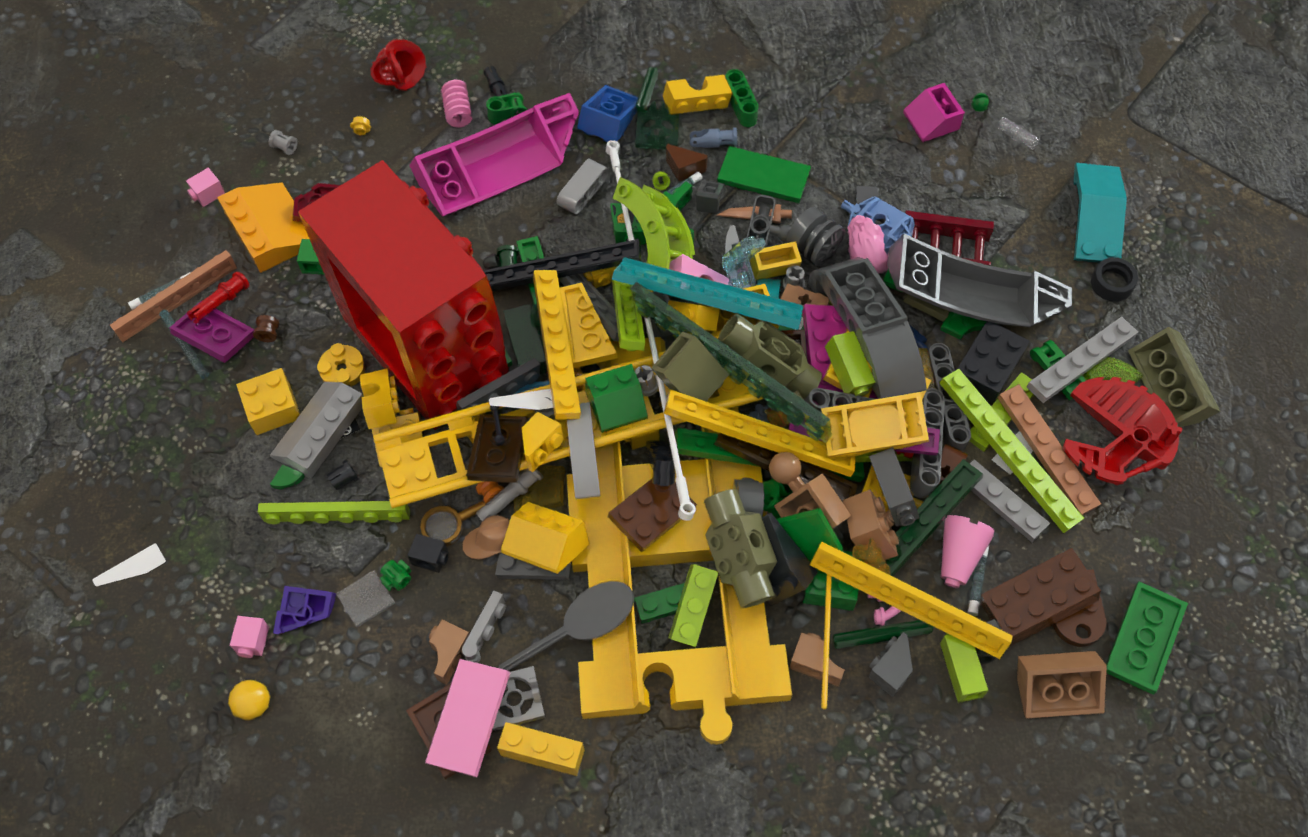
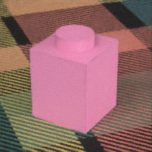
M209 168L186 180L190 188L187 190L188 194L194 202L198 200L203 207L225 194L220 181Z
M238 616L230 646L238 656L243 658H252L253 655L262 656L269 626L262 618Z

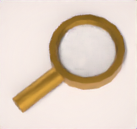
M482 500L459 513L448 506H438L430 509L421 519L420 529L422 535L444 541L446 547L451 546L458 541L462 534V522L476 515V512L485 506L484 501Z

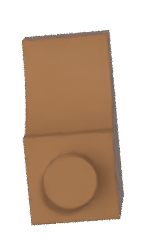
M441 620L440 624L432 629L429 635V643L432 649L438 653V663L434 675L439 682L447 685L458 666L459 660L464 656L462 648L469 636V632L444 620Z
M801 633L789 669L822 680L824 641L822 638L813 633ZM829 658L828 683L839 687L844 669L835 665Z

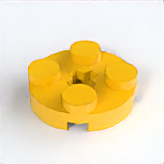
M336 343L321 356L317 369L323 382H342L352 387L360 381V375L365 374V361L360 351L356 348ZM345 363L346 369L341 368L337 370L338 365Z

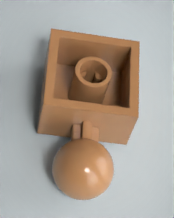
M781 452L771 459L769 464L770 475L778 483L788 484L793 492L774 505L781 518L821 508L833 529L851 516L823 473L807 484H804L800 478L801 463L794 454Z

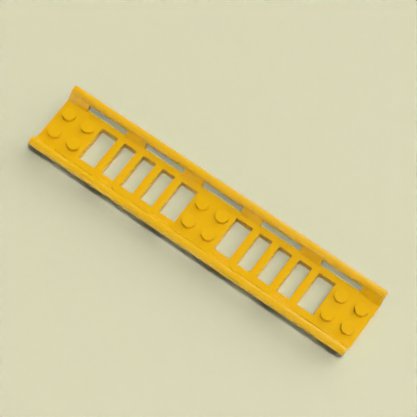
M719 336L700 341L706 349L722 345L718 342ZM728 348L711 353L729 375L724 380L723 385L716 390L718 396L708 399L709 403L731 409L773 396L771 388L767 387L764 381L754 374L747 372L741 366L737 354ZM665 351L658 353V357L660 358ZM652 355L575 377L576 387L584 385L586 377L632 364L634 370L638 367L642 368L641 366L653 365ZM664 383L667 395L670 392V389ZM550 384L521 393L550 389ZM585 390L577 392L579 403L589 402ZM643 396L648 414L647 419L602 433L591 408L595 449L667 428L664 412L654 415L648 396ZM489 402L373 435L379 452L392 509L484 482L467 480V470L465 469L457 439L473 435V439L475 438L478 421L473 422L472 417L490 412ZM520 408L501 415L528 416V418H531L536 412L533 409ZM671 416L673 426L687 422ZM567 419L555 420L561 424L564 440L560 447L555 449L543 464L570 456ZM445 424L449 426V430L402 443L400 438ZM449 442L457 473L438 478L429 447ZM525 453L522 455L519 471L528 469Z

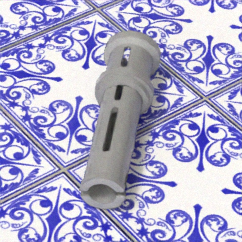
M529 469L522 470L518 475L517 483H509L484 507L478 510L476 514L482 521L487 517L495 516L519 494H526L528 488L534 482L542 480V474L538 469L534 472L529 471Z

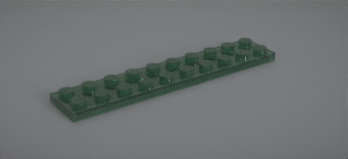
M635 282L630 288L634 297L633 301L638 307L637 311L647 319L651 317L661 330L672 332L675 339L682 332L696 336L726 372L729 373L730 379L736 384L740 385L743 383L754 397L758 399L762 397L768 401L767 404L771 409L776 412L782 411L786 414V418L797 427L801 425L807 429V434L814 440L818 441L821 439L826 443L832 436L831 423L827 416L638 282Z

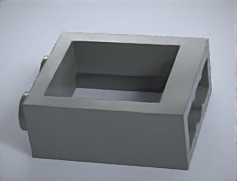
M890 448L869 456L896 527L900 525L908 526L914 523L920 517L894 449Z

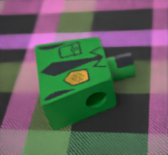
M610 203L615 243L629 241L621 203ZM628 209L634 240L639 239L641 245H645L646 239L642 227L635 215Z

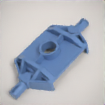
M876 196L860 204L856 203L853 205L847 200L841 204V208L851 214L848 226L856 215L868 217L874 224L878 219L886 220L883 224L879 225L884 233L886 253L889 252V248L903 233L912 237L915 225L914 219Z

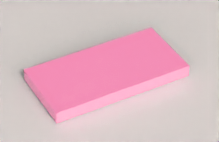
M462 659L459 660L425 763L473 777L478 776L510 676L509 671Z

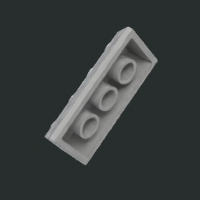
M324 382L272 451L270 457L292 469L302 472L305 477L312 479L361 411L362 393L342 382Z

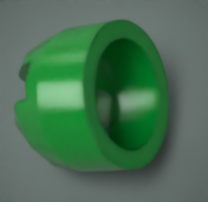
M984 93L976 94L971 103L972 108L978 112L985 111L989 105V98Z

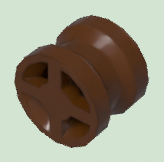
M269 315L258 316L255 322L257 328L253 332L254 338L262 342L275 341L277 338L275 331L279 327V321Z

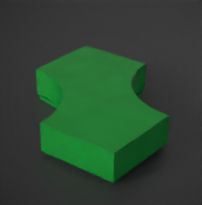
M950 311L940 330L961 340L970 332L981 331L987 321Z

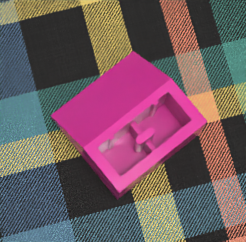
M945 83L925 89L903 111L922 142L960 130L965 113Z

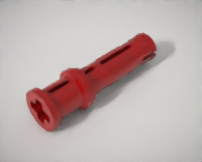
M240 272L233 273L232 278L226 282H221L214 293L187 311L189 319L193 320L194 323H198L226 300L235 299L237 293L249 288L247 278Z

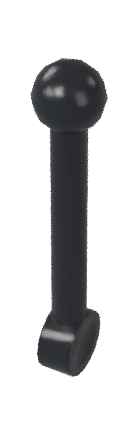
M490 405V409L493 411L497 435L494 440L497 445H503L505 438L501 435L498 416L499 406Z

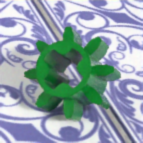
M402 559L398 563L395 560L388 561L380 570L382 584L389 591L393 587L397 590L403 589L411 580L409 575L411 573L410 567Z

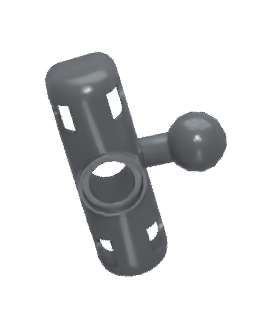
M758 195L755 198L744 246V254L748 259H750L753 250L767 247L769 234L777 235L781 241L786 242L787 235L792 226L782 225L778 227L771 225L776 203L773 197ZM756 205L759 207L758 214L755 213ZM758 226H762L765 228V230L756 231L755 228ZM747 245L751 247L749 253L746 251Z

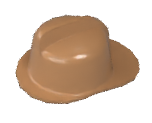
M495 515L487 517L482 521L480 527L472 530L463 541V551L466 556L480 560L501 553V547L510 520L503 516Z

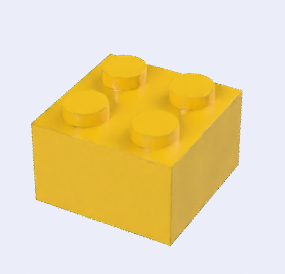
M282 368L236 384L248 422L256 435L292 423L299 417L298 406Z

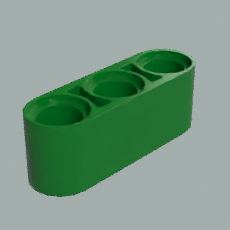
M731 69L726 73V80L732 91L731 106L742 126L753 127L758 119V103L744 73L738 69Z

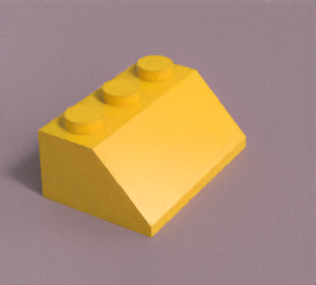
M527 502L511 516L501 552L558 574L589 545L584 520Z

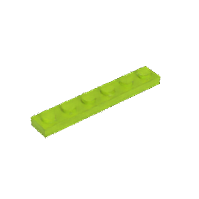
M612 280L619 346L628 351H644L645 336L637 286Z
M390 501L259 503L258 514L268 524H279L280 522L302 524L305 521H315L321 524L328 523L329 521L352 523L357 520L375 523L378 520H388L390 522L410 520L408 504L392 509Z

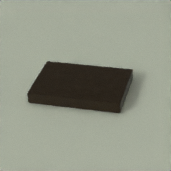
M480 414L466 474L467 480L517 483L524 450L522 427L529 421L528 416L498 415L501 435L504 436L505 443L497 445L494 440L495 436H497L494 416Z

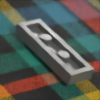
M501 552L499 553L495 575L499 579L568 580L571 562L556 574Z

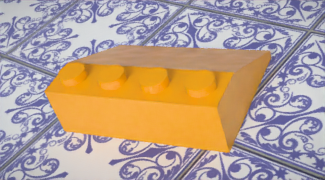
M283 183L239 187L217 197L224 213L260 273L298 255L301 240L309 239L303 223L293 221L294 200Z

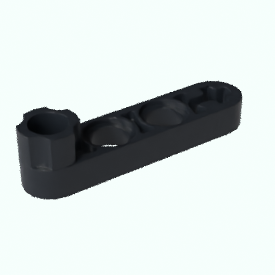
M646 441V456L653 470L652 483L660 486L674 485L675 467L670 446L665 441Z

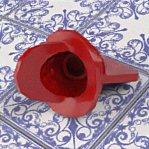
M394 39L379 52L376 61L372 62L373 65L370 70L371 77L375 82L382 85H394L396 89L406 90L412 88L423 77L426 69L425 55L420 47L412 41Z

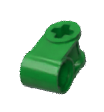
M514 92L508 95L489 98L486 102L489 122L496 125L518 115L517 110L519 114L527 111V108L523 105L524 98L522 94Z
M772 478L763 482V511L772 513L778 519L781 516L774 505L793 492L788 484L778 483Z

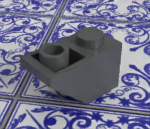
M904 632L898 639L894 636L885 646L887 652L884 656L877 655L869 666L872 670L868 678L892 697L897 694L913 672L908 635Z

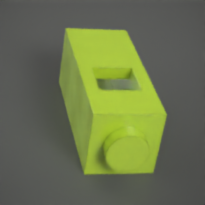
M855 332L832 336L825 345V348L843 392L853 394L855 397L868 394L869 389L875 384V380Z
M946 633L940 645L958 703L983 698L988 692V687L975 647Z

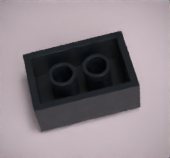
M987 321L958 369L962 371L988 404L993 405L1022 359L1030 341L993 322Z

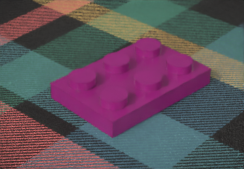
M214 309L198 323H194L193 320L191 321L186 313L169 327L172 335L224 363L254 337L253 328L217 309Z

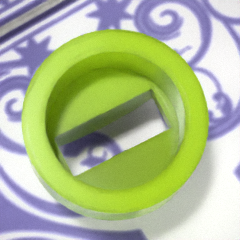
M662 171L654 174L652 178L654 187L657 190L667 189L670 185L669 176ZM658 177H662V184L659 183Z

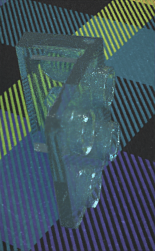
M754 236L744 238L722 256V266L729 278L728 285L741 289L756 285L749 260L766 247L764 238L755 239Z

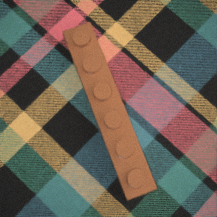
M227 250L216 255L204 265L196 268L182 279L177 280L148 301L138 305L123 317L118 318L110 324L111 328L123 343L237 269L232 256Z
M1020 384L1001 393L997 397L1052 480L1081 515L1100 506V501L1074 463L1063 451V447Z

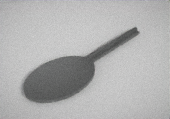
M618 581L600 583L587 589L569 606L564 617L563 627L500 664L499 669L510 671L568 635L578 640H592L610 633L631 612L634 604L633 591L628 585Z

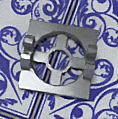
M534 666L510 672L507 682L508 691L502 698L500 707L506 706L511 709L514 717L504 716L498 711L493 726L494 731L503 729L505 722L520 725L545 718ZM518 679L526 682L532 690L522 692L516 689L514 680ZM511 693H519L522 696L521 702L516 706L509 705L507 697ZM534 699L531 708L522 715L520 708L524 702Z

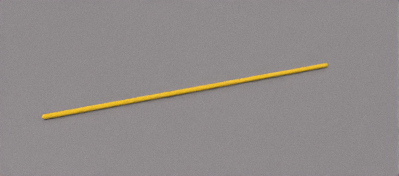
M829 574L826 576L822 709L827 708L832 582V576Z

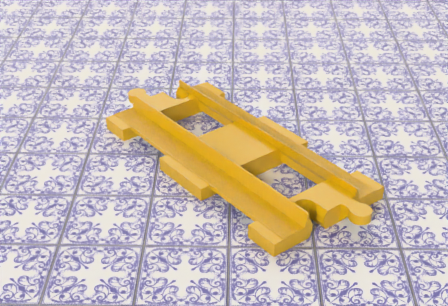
M609 336L618 358L600 362L597 365L604 369L652 355L649 339L645 338L644 351H628L620 348L619 342L612 341ZM654 337L657 353L666 351L665 341L661 337ZM698 338L699 341H702V340H705V339H706V338ZM708 348L707 350H708L710 353H715V352H718V351L725 350L726 348L719 349V350H715V351H710V349ZM580 367L574 368L575 377L585 374L581 372ZM585 384L577 386V392L585 390ZM716 391L712 394L710 398L718 396ZM738 407L729 409L739 413ZM701 427V431H703V432L716 433V434L719 433V432H716V431H713V430H710V429ZM620 441L596 448L600 497L575 499L573 474L567 475L569 516L584 520L589 545L572 560L573 572L588 571L589 588L604 582L618 581L628 585L632 590V567L714 561L705 536L711 521L704 500L716 493L733 489L734 479L751 478L763 483L761 467L707 458L680 461L683 476L686 478L689 497L697 504L695 514L689 521L681 520L641 552L607 516L612 509L653 478L652 467L650 464L622 466ZM763 511V517L767 515V511ZM719 574L718 581L726 646L638 654L633 604L627 618L616 629L602 637L592 639L594 661L578 662L582 719L647 713L650 711L649 692L644 686V681L651 673L664 672L673 681L670 690L671 708L676 711L702 708L704 714L700 725L702 737L710 744H722L729 739L732 733V721L726 713L725 706L791 700L792 691L785 644H769L764 603L741 608L733 585L722 583Z

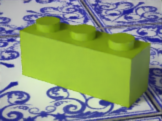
M695 564L690 565L668 636L669 639L696 647L718 576L717 571Z

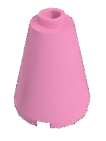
M947 516L944 521L941 578L945 580L944 584L954 588L966 585L993 538V528L979 521L978 524L969 522L970 518Z

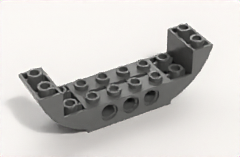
M856 257L812 271L808 280L812 291L827 295L849 332H855L863 354L872 367V375L875 380L872 389L877 398L881 399L927 390L922 360L913 332L907 321L908 317L869 259Z

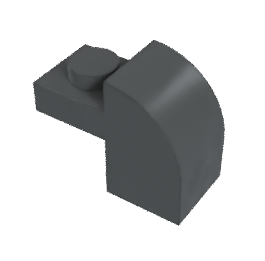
M751 478L734 479L733 489L738 490L744 510L760 513L762 518L764 508L763 483Z

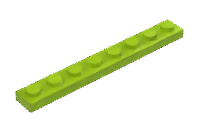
M960 369L947 375L939 382L1063 533L1084 519L1081 513Z

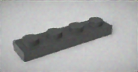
M533 358L456 402L457 411L489 402L490 398L513 395L525 385L533 384L539 378L540 363Z

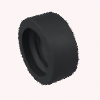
M1118 257L1107 258L1097 265L1091 278V285L1095 293L1102 299L1111 302L1127 299L1135 289L1138 282V273L1135 267L1127 260ZM1115 272L1120 274L1126 280L1127 286H1110L1102 278V273Z

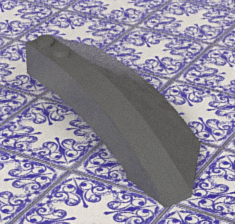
M904 233L889 248L887 266L896 289L960 315L999 324L1031 327L1072 306L1071 287L1036 271L1028 273L1008 270L967 260L939 250Z

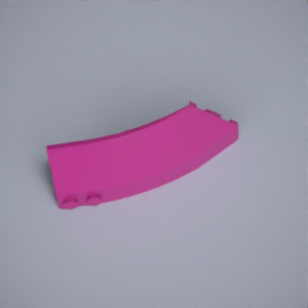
M568 93L535 105L527 111L476 134L415 156L409 166L419 186L423 188L432 204L441 216L444 217L508 191L560 166L563 162L564 153L569 144L579 111L571 94Z

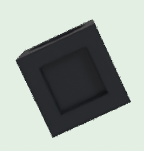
M416 534L407 556L411 565L439 573L442 565L445 566L448 562L449 551L444 541Z

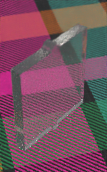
M375 570L336 593L345 607L343 611L345 614L350 615L356 627L361 626L395 604Z

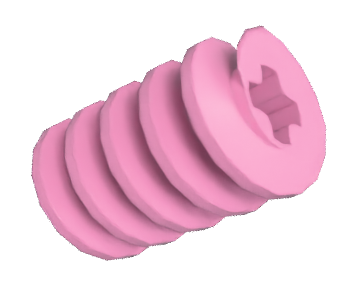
M461 80L448 81L441 89L446 122L453 127H464L472 120L466 83Z

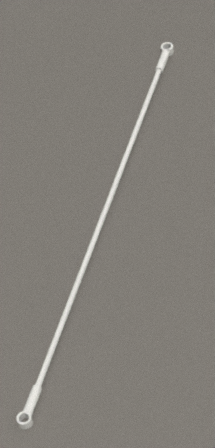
M608 141L606 153L610 155L612 169L615 172L618 184L621 177V166L618 156L619 143ZM621 203L628 240L631 241L634 240L628 208ZM638 287L653 363L655 364L659 357L644 288ZM656 375L664 412L667 401L664 382ZM664 414L677 476L675 481L680 501L678 515L682 520L689 521L693 518L696 507L690 502L686 478L682 473L671 416Z

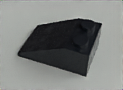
M769 513L762 517L777 560L775 567L768 576L775 597L767 602L770 606H773L806 590L818 571L815 567L810 566L811 562L772 513Z

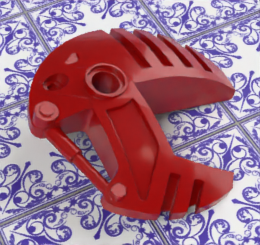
M1098 377L1080 383L1071 392L1070 396L1087 413L1117 437L1105 448L1068 439L1065 440L1063 451L1077 467L1080 461H1082L1085 473L1091 475L1092 469H1094L1097 479L1118 486L1124 484L1128 478L1139 473L1147 472L1154 468L1163 470L1172 462L1178 450L1179 435L1182 432V428L1177 427L1178 423L1165 402L1154 392L1152 394L1148 393L1147 387L1143 385L1140 387L1135 386L1136 382L1131 380L1122 382V378L1112 377L1110 380H1103L1105 377ZM1138 458L1147 461L1138 468L1126 473L1124 472Z

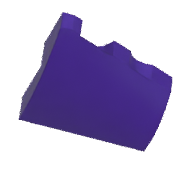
M285 586L280 611L277 610L273 634H282L329 618L334 606L336 593Z

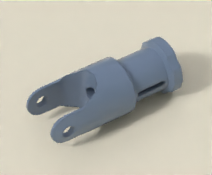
M734 127L733 130L714 128L693 131L690 133V145L703 148H719L720 145H733L737 147V127Z

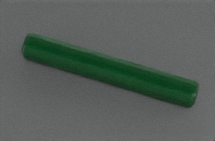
M922 620L837 633L833 635V644L836 649L889 641L894 636L898 639L903 632L908 637L931 634L933 626Z

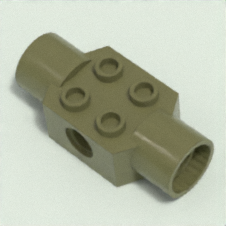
M735 314L727 321L719 334L718 342L738 355L741 366L747 372L754 374L764 381L767 386L773 387L778 392L786 388L804 400L813 389L818 387L821 381L822 373L807 362L802 346L769 322L761 321L753 325L739 314Z
M737 489L722 491L706 498L704 504L711 525L705 536L721 582L733 585L741 608L752 607L773 599L775 594L768 576L775 567L777 560L760 513L744 510Z

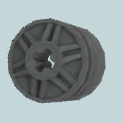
M814 206L805 210L797 218L789 230L786 243L796 241L799 253L804 252V257L807 260H811L815 266H821L832 257L840 246L845 235V229L841 225H837L834 220L827 221L826 214Z

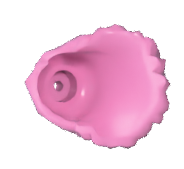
M856 215L847 227L850 258H868L878 274L886 272L888 270V253L885 251L884 233L881 227L874 224L868 217Z

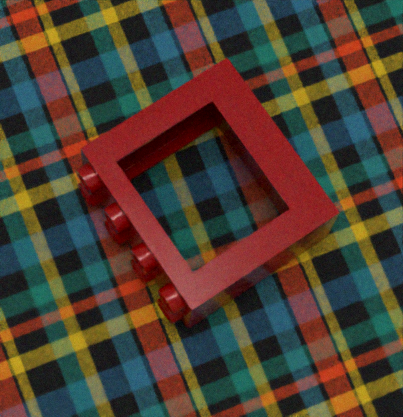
M382 160L299 210L298 213L344 321L384 369L388 368L390 377L394 376L396 384L427 420L457 411V401L509 372L505 356L503 333L487 275L472 257L473 249L471 248L470 240L459 235L453 236L428 208L429 200L423 188H416L413 185L409 187Z

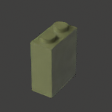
M682 332L651 368L670 390L706 402L723 385L724 380L729 375L696 336Z

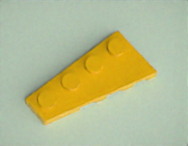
M578 283L561 287L560 293L573 369L617 359L618 355L583 284Z

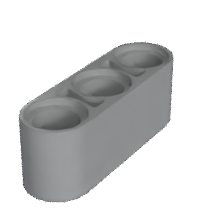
M587 159L559 193L557 205L577 215L604 183L609 169L591 159Z

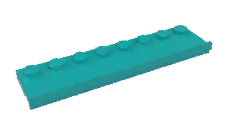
M626 257L623 258L622 262L613 272L612 280L788 328L799 329L803 305Z

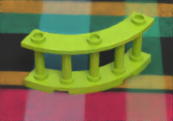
M620 177L612 199L625 205L639 221L647 243L648 264L669 269L670 259L672 261L682 254L693 259V255H695L693 239L680 210L658 190L643 185L641 189L631 181Z

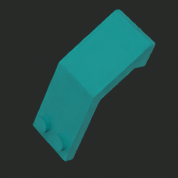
M1075 163L1073 185H1077L1079 210L1074 260L1100 263L1107 258H1121L1127 196L1120 167Z

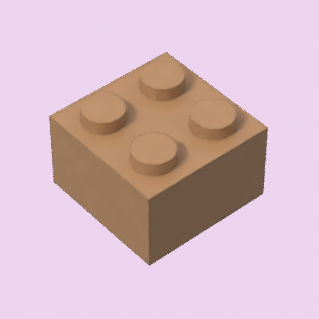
M870 489L844 499L843 504L851 514L847 518L850 538L868 564L871 566L898 556L896 545L899 544V541L891 527L894 525V520L889 511L885 512L881 498H876Z

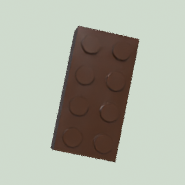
M1070 548L981 594V605L990 620L995 619L1002 631L1013 636L1011 644L1008 646L1010 647L1099 601L1101 590L1073 548Z

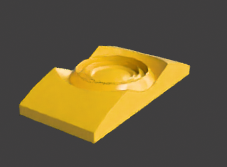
M921 392L821 408L828 457L859 456L873 451L890 448L902 449L929 442Z

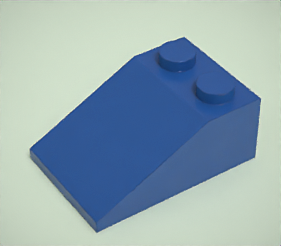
M605 85L582 105L577 129L584 131L588 135L603 138L606 142H617L623 136L637 112L635 105L638 97Z

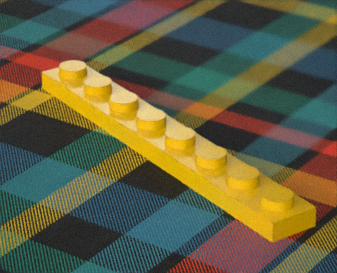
M534 270L533 281L555 420L580 419L581 410L557 270Z
M670 390L667 396L664 410L666 415L778 453H792L801 461L851 477L855 471L856 456L828 457L826 442L674 390Z
M821 542L811 560L810 566L998 659L1001 658L1011 644L1012 635L828 544Z

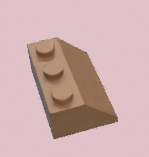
M1096 651L1018 656L1017 680L1024 716L1026 718L1104 713L1106 664Z

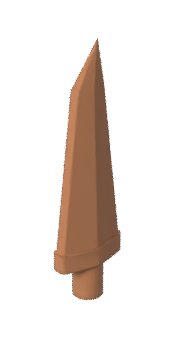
M781 204L775 205L772 223L780 224L781 218H792V210H781ZM755 206V213L758 214L759 207ZM753 207L729 208L717 214V216L750 220Z

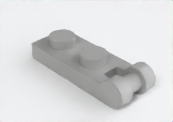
M496 591L492 592L463 645L462 652L466 661L474 663L480 661L481 655L479 651L485 640L489 641L494 632L493 625L497 618L500 619L505 612L506 605L503 594Z

